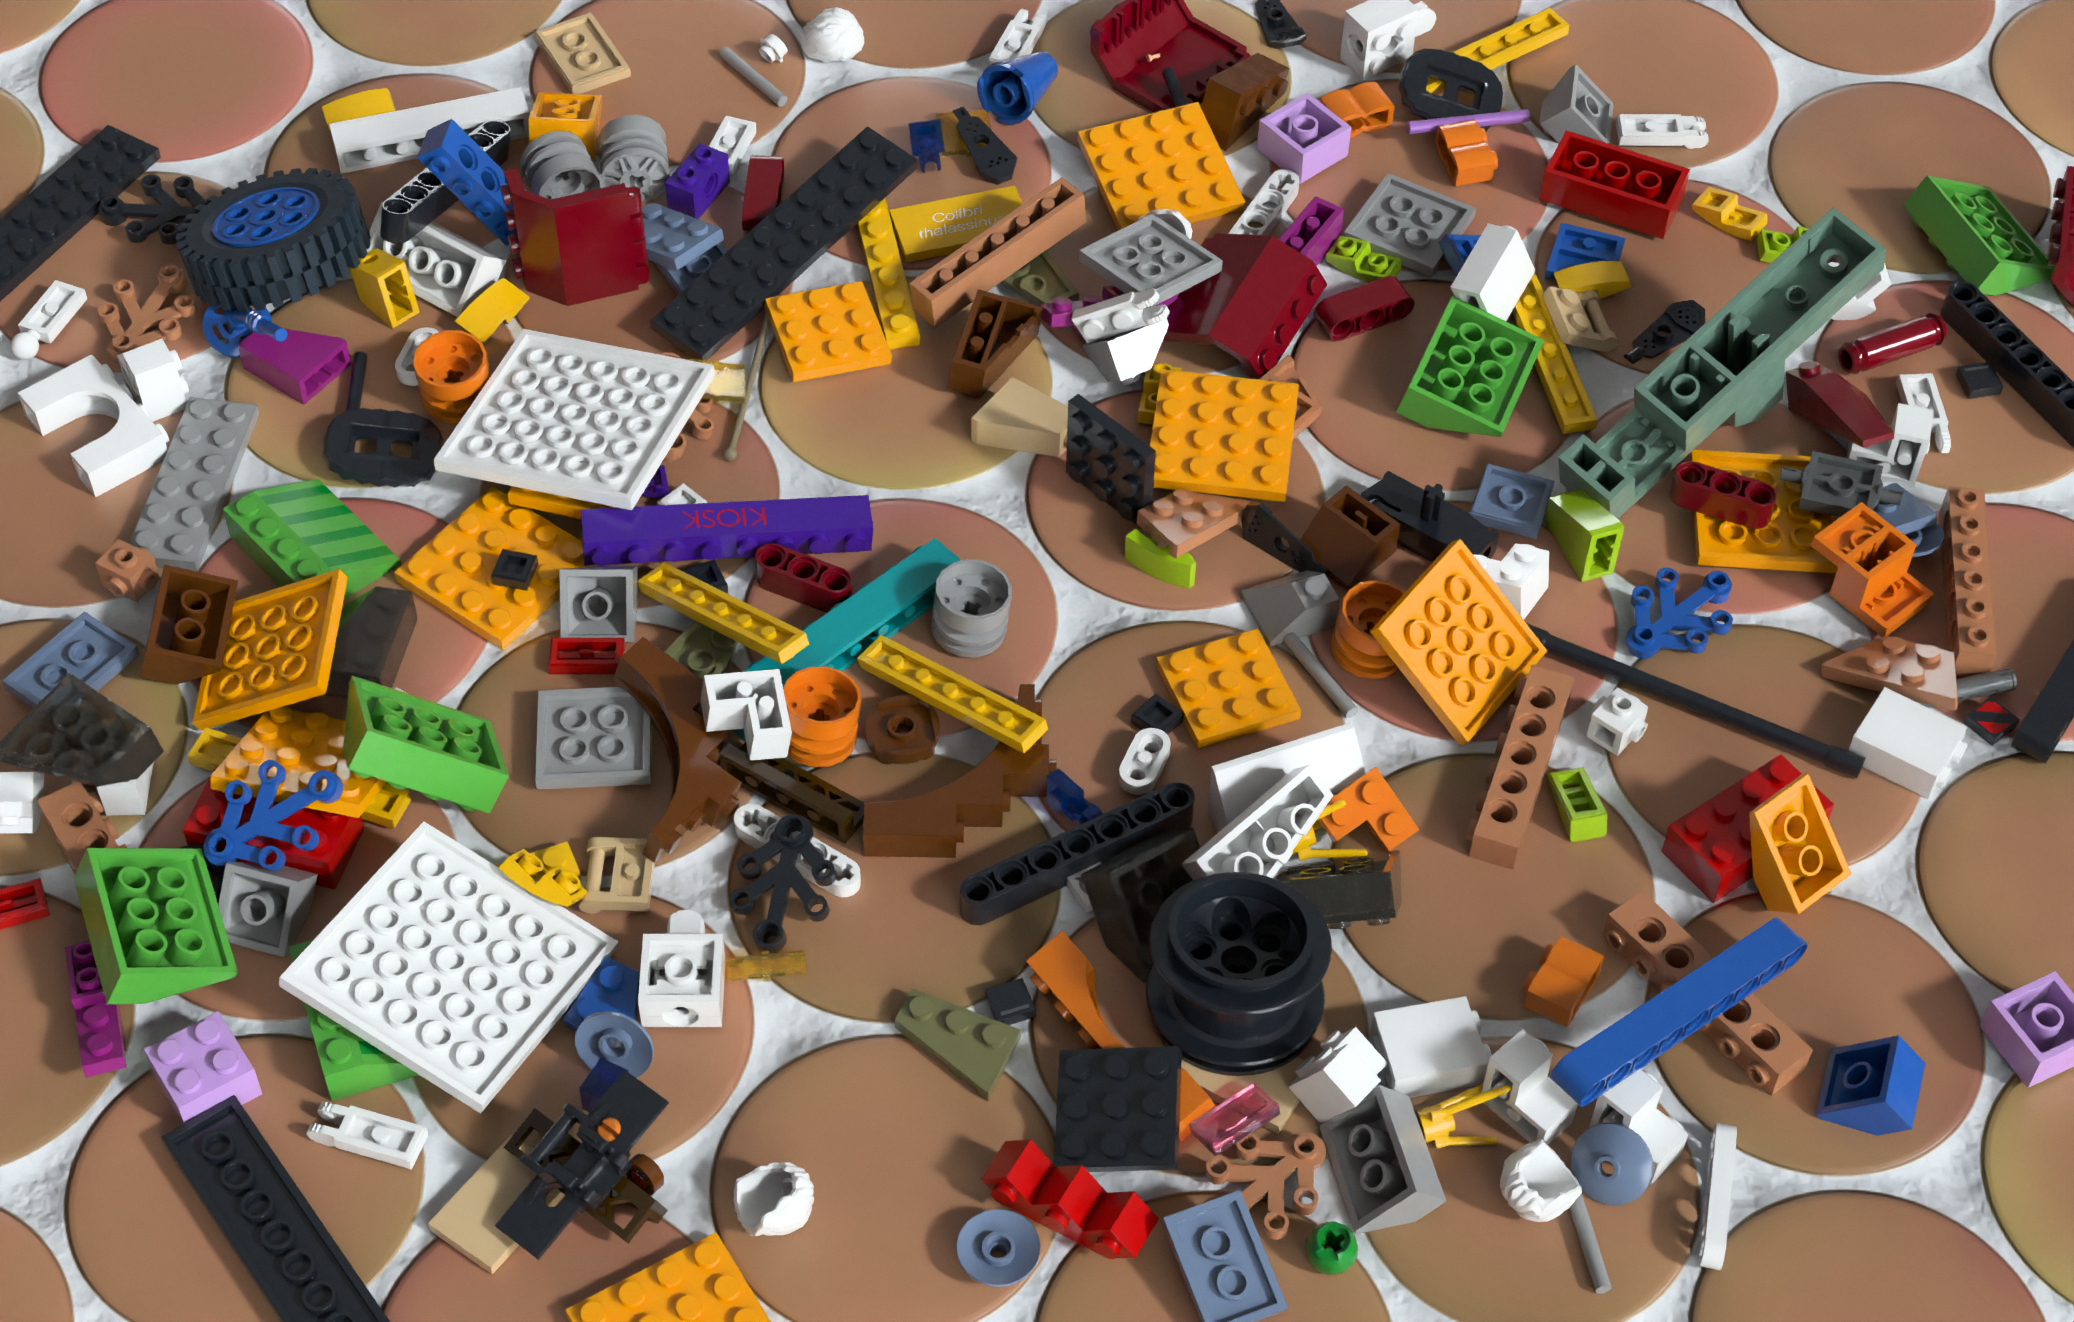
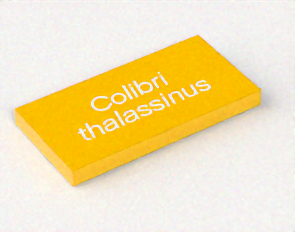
M1014 185L890 209L889 214L906 263L952 254L1023 203Z

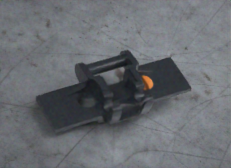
M626 1070L587 1115L571 1103L566 1102L562 1107L563 1114L528 1155L523 1154L518 1159V1162L534 1174L535 1177L496 1223L495 1227L539 1260L579 1211L583 1213L587 1207L595 1210L632 1166L629 1160L631 1156L629 1151L669 1102ZM576 1123L580 1124L576 1135L582 1143L566 1164L562 1166L553 1161L545 1168L540 1166ZM555 1188L565 1189L566 1195L561 1204L555 1207L546 1205V1196L551 1190Z

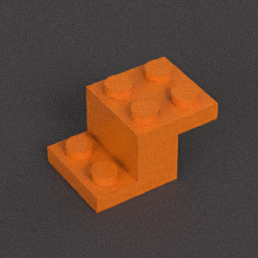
M1859 503L1813 537L1811 547L1838 567L1829 595L1881 637L1888 636L1932 603L1934 593L1907 573L1917 544L1864 503Z

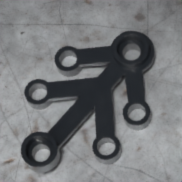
M150 174L141 179L142 190L145 195L151 196L159 205L124 203L117 196H107L101 200L98 210L102 222L108 226L120 225L126 221L128 216L150 217L152 219L145 223L139 220L129 222L125 228L128 239L131 242L139 243L146 240L150 234L159 231L161 241L164 244L170 245L177 242L176 234L179 233V225L173 222L178 219H184L188 214H195L193 209L197 205L208 204L195 190L192 178L181 176L173 182L176 195L180 198H186L193 206L187 207L178 204L163 189L159 176Z
M789 814L782 817L775 828V837L753 853L742 855L737 862V868L744 879L756 880L745 888L736 889L731 893L729 903L735 913L739 915L750 913L754 909L755 900L773 888L767 919L759 922L753 930L754 942L758 949L765 954L778 953L786 944L787 935L782 924L790 887L804 903L805 912L810 920L815 922L822 921L827 918L830 912L826 899L815 893L795 867L798 852L812 867V875L815 882L820 886L833 884L837 878V871L833 863L829 860H824L811 843L813 828L810 822L805 817L797 814ZM795 831L801 832L798 836L789 838L791 833ZM781 853L779 864L760 876L763 871L762 864ZM756 863L752 870H744L747 864ZM824 869L830 870L827 876H818L820 871ZM740 898H748L744 905H736ZM814 905H823L820 911L811 912V908ZM769 937H778L773 943L766 944V940Z

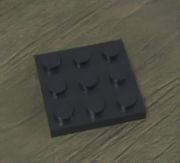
M1077 394L1068 401L1066 473H1068L1073 481L1080 482L1092 491L1100 501H1105L1116 509L1125 520L1137 525L1138 511L1153 503L1156 450L1080 394Z
M1179 1046L1060 1050L1054 1165L1056 1167L1083 1165L1088 1172L1178 1170L1182 1051Z

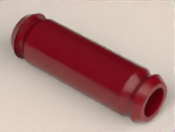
M1928 313L1925 316H1919L1853 339L1851 342H1845L1838 352L1840 365L1847 373L1858 374L1860 371L1864 372L1930 349L1934 345H1941L1947 336L1946 325L1940 316Z

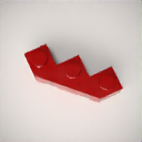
M1031 1139L1005 1141L981 1177V1180L991 1190L992 1197L998 1203L1108 1259L1136 1258L1159 1220L1135 1191L1107 1193L1083 1165L1056 1167Z

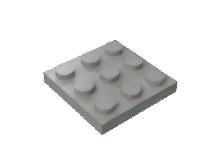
M1387 173L1346 228L1344 236L1370 241L1371 252L1401 258L1402 266L1433 277L1445 260V255L1438 242L1446 234L1463 235L1475 218L1476 208Z
M1154 214L1080 249L1078 260L1125 294L1155 288L1160 296L1153 306L1221 272L1223 260Z
M622 687L538 690L535 775L537 790L651 784V718L636 699Z

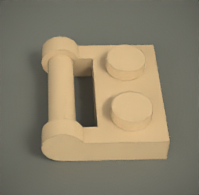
M1552 286L1547 288L1542 296L1562 343L1602 352H1608L1617 347L1618 339L1616 334L1610 331L1600 308L1601 299L1597 291L1588 290L1580 293L1571 289H1561ZM1585 311L1588 312V315H1589V317H1590V319H1591V322H1592V324H1593V326H1594V329H1595L1596 333L1593 332V329H1592V327H1591L1590 321H1589V319H1588V317H1587Z
M593 837L588 840L586 853L590 858L585 890L588 893L579 901V909L589 914H596L601 910L649 912L655 863L642 854L647 838ZM615 856L610 892L600 891L605 858Z

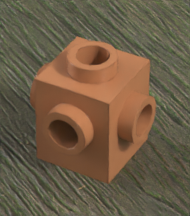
M120 539L95 562L102 586L115 596H124L136 603L147 592L153 590L160 579L155 563L156 560L152 553L145 548L134 547Z

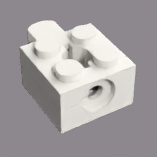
M1368 0L1345 11L1340 60L1361 80H1365L1399 63H1403L1413 54L1415 37L1432 29L1436 21V14L1423 1L1413 4L1409 0Z
M685 909L673 913L667 923V934H643L638 1006L642 1027H722L726 963L723 934H705L702 916L693 910Z

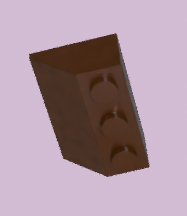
M164 564L139 677L178 685L220 672L238 580Z

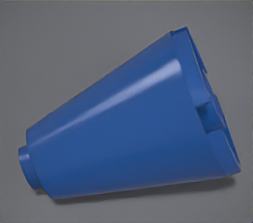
M1036 52L988 66L977 82L978 97L982 107L987 113L991 111L998 118L995 120L1002 124L1015 125L1023 122L1030 116L1057 77V63L1050 54Z

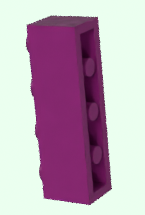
M1315 196L1279 240L1313 260L1317 266L1339 236H1341L1344 208Z

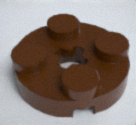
M907 695L892 696L879 702L877 709L871 715L870 712L865 720L866 743L869 749L875 753L876 759L880 763L887 765L892 763L909 764L920 760H927L935 753V747L940 738L939 717L930 705L928 709L925 705L919 704L918 698ZM900 725H905L906 730H911L906 734L896 733Z

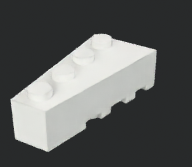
M1311 765L1295 768L1181 865L1193 880L1223 872H1247L1273 878L1280 867L1289 860L1293 854L1292 850L1301 837L1307 834L1333 797V794Z

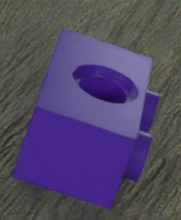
M699 143L665 182L667 208L699 219L730 183L728 154Z

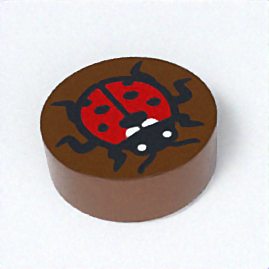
M636 1154L630 1159L632 1166L625 1173L626 1177L652 1196L664 1185V1175L661 1169L650 1157L644 1154Z

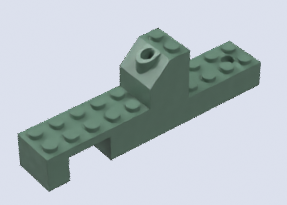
M1834 207L1830 209L1634 388V408L1602 438L1594 443L1583 434L1558 457L1560 483L1571 492L1582 489L1618 519L1725 420L1734 427L1759 421L1783 399L1785 359L1884 270L1886 248ZM1837 262L1839 263V265L1833 267L1830 266L1828 263Z

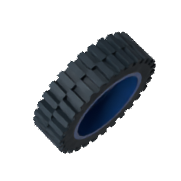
M297 168L291 169L290 173L285 175L283 170L275 171L273 177L266 178L265 174L255 176L257 181L248 183L247 180L238 182V188L232 189L227 187L221 190L222 195L220 197L212 195L207 198L208 205H197L193 209L195 214H188L184 218L185 223L179 225V233L176 234V244L197 297L199 296L204 303L209 302L212 307L217 308L221 305L223 310L230 311L236 306L238 311H247L251 305L254 306L255 310H264L266 304L272 303L275 308L283 306V301L287 299H292L293 303L302 300L301 295L307 292L313 296L320 292L318 287L324 285L329 288L336 284L335 277L344 279L350 274L348 268L356 269L360 264L359 258L366 257V249L370 248L371 245L369 240L371 239L355 189L347 178L343 179L342 175L337 172L332 175L330 170L325 169L318 173L317 168H308L305 173H302L301 169Z

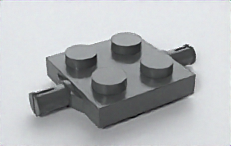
M1815 451L1812 452L1810 463L1804 470L1783 466L1780 475V481L1801 484L1800 509L1837 517L1843 516L1861 502L1872 510L1878 505L1879 501L1900 506L1904 491L1882 487L1881 474L1883 466Z

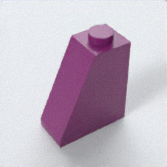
M285 329L287 331V338L282 342L266 334L261 335L255 332L245 337L238 344L243 368L303 405L352 365L347 341L343 338Z

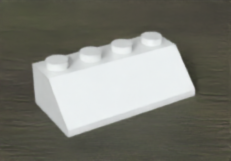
M381 202L369 231L371 245L366 250L369 252L372 249L378 248L403 260L406 264L415 295L459 317L480 294L498 281L506 261L505 259L433 221L405 243H390L380 237L383 203Z
M1350 722L1211 766L1207 812L1217 831L1220 832L1295 768L1311 765L1333 796L1365 774L1355 728Z

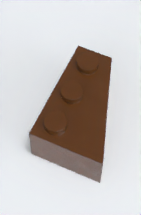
M1256 53L1208 79L1201 109L1220 149L1226 151L1285 94L1288 87V81L1286 80L1289 72L1288 67L1260 53Z
M978 289L952 360L947 389L981 398L1038 335L1043 307Z

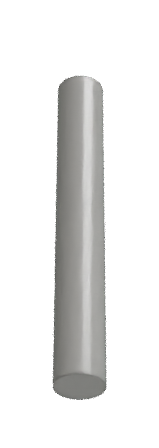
M729 47L721 49L720 57L775 104L782 107L787 103L788 97L734 51Z
M1295 633L1288 634L1284 638V644L1346 718L1353 717L1358 711L1357 706Z
M1581 1193L1569 1209L1595 1291L1598 1294L1610 1291L1612 1286Z

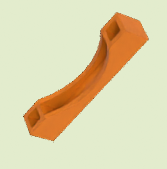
M1063 930L1060 931L1026 960L1035 972L1029 978L1044 996L1049 991L1053 993L1058 999L1053 1006L1068 1023L1072 1019L1079 1023L1082 1028L1077 1034L1090 1049H1095L1097 1046L1100 1049L1126 1048L1109 1032L1099 1010L1095 969ZM1181 1068L1179 1140L1182 1142L1218 1111L1211 1098L1184 1068Z

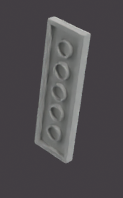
M196 397L189 398L129 543L134 547H142L151 552L155 557L156 567L164 568L165 564L198 572L260 415L257 405Z

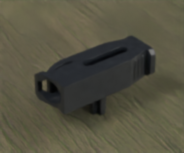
M1387 471L1381 481L1361 493V496L1368 501L1376 499L1372 501V504L1400 523L1397 544L1430 562H1433L1452 541L1461 539L1473 555H1483L1491 559L1497 549L1499 533L1492 529L1491 531L1488 530L1468 512L1445 501V493L1442 492L1443 486L1440 484H1436L1434 487L1427 485L1422 489Z

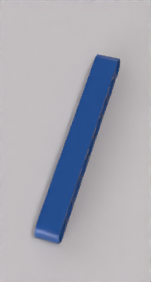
M1778 917L1770 920L1568 1053L1554 1067L1550 1074V1079L1580 1107L1588 1105L1788 970L1803 956L1808 948V943Z

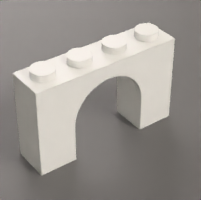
M92 354L18 392L25 416L42 436L86 415L101 414L118 420L107 434L70 453L78 478L95 497L164 461L168 451L166 443L169 442L165 429L161 424L155 425L151 421L145 406L142 403L137 405L133 401L132 394L124 383L119 385L110 367L107 364L101 365Z

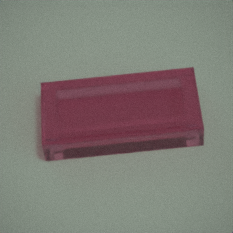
M1253 1082L1189 1124L1190 1131L1214 1156H1217L1280 1115L1279 1104Z

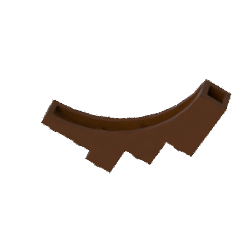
M642 637L620 657L613 680L633 696L652 719L664 741L671 764L672 793L670 804L666 813L651 830L642 853L655 863L665 852L670 855L677 849L683 839V834L687 830L695 831L702 821L712 827L722 816L726 819L729 818L740 803V800L736 797L742 782L718 766L720 764L719 753L722 751L728 735L722 730L706 732L700 701L703 680Z
M1020 684L1017 705L1042 717V699H1035V684ZM1041 736L1025 753H1022L999 741L994 750L974 769L948 785L923 795L897 801L864 803V856L956 858V843H964V827H1002L1003 812H1010L1011 797H1048L1049 782H1056L1057 759H1049V744H1042Z

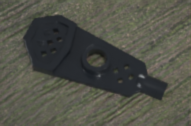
M1258 0L1255 3L1268 47H1291L1300 45L1306 40L1307 34L1302 27L1297 25L1280 0Z
M964 106L952 110L959 120L956 128L975 162V167L980 176L997 185L1011 180L1016 167L1017 156L979 117L970 116ZM979 142H983L987 146L981 147L977 146L976 144Z
M1694 300L1672 303L1656 321L1633 340L1632 345L1634 349L1623 357L1634 364L1643 357L1652 359L1685 342L1705 324V308ZM1658 331H1665L1669 334L1663 335L1660 334Z
M1250 502L1246 505L1241 517L1244 540L1298 572L1308 570L1327 574L1328 570L1314 560L1313 551L1277 520L1269 508L1263 503ZM1281 537H1283L1284 539H1286V541L1288 542L1289 547H1286V546L1282 543Z

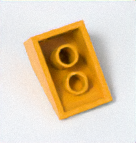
M538 92L529 116V144L546 133L569 131L579 136L585 144L591 159H595L600 128L602 95Z
M1803 773L1749 812L1753 878L1768 911L1800 914L1851 875V871L1809 774Z

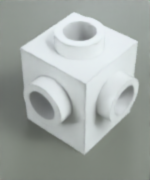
M1617 687L1607 698L1602 696L1593 707L1586 737L1618 756L1631 741L1638 742L1645 733L1648 724L1644 721L1648 706L1637 697L1629 695Z

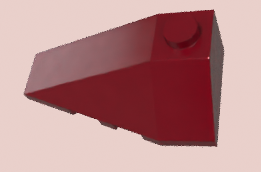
M1816 361L1803 362L1799 364V368L1785 371L1788 409L1863 448L1894 439V431L1869 397L1836 372L1820 365Z

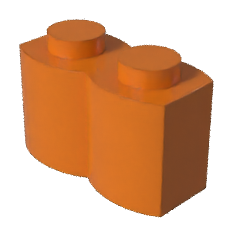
M1377 82L1360 83L1350 90L1331 91L1320 98V103L1351 126L1350 138L1361 134L1363 131L1373 132L1392 124L1395 106Z
M1475 119L1438 125L1435 144L1438 154L1446 166L1452 184L1454 186H1461L1492 180L1494 170L1498 167V158L1496 152L1491 150L1487 144L1485 129L1480 128Z
M1560 936L1555 945L1548 943L1539 960L1541 968L1537 973L1531 971L1524 982L1522 992L1527 994L1524 1007L1568 1027L1577 1014L1583 1000L1595 984L1601 972L1604 955L1564 936Z

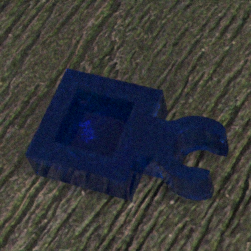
M941 120L908 123L913 156H919L921 171L926 173L925 164L928 162H935L937 164V171H940L941 159L939 153L945 152Z
M1059 768L1047 776V800L1055 811L1062 812L1071 821L1077 818L1080 824L1102 815V811L1098 806L1084 798V790Z

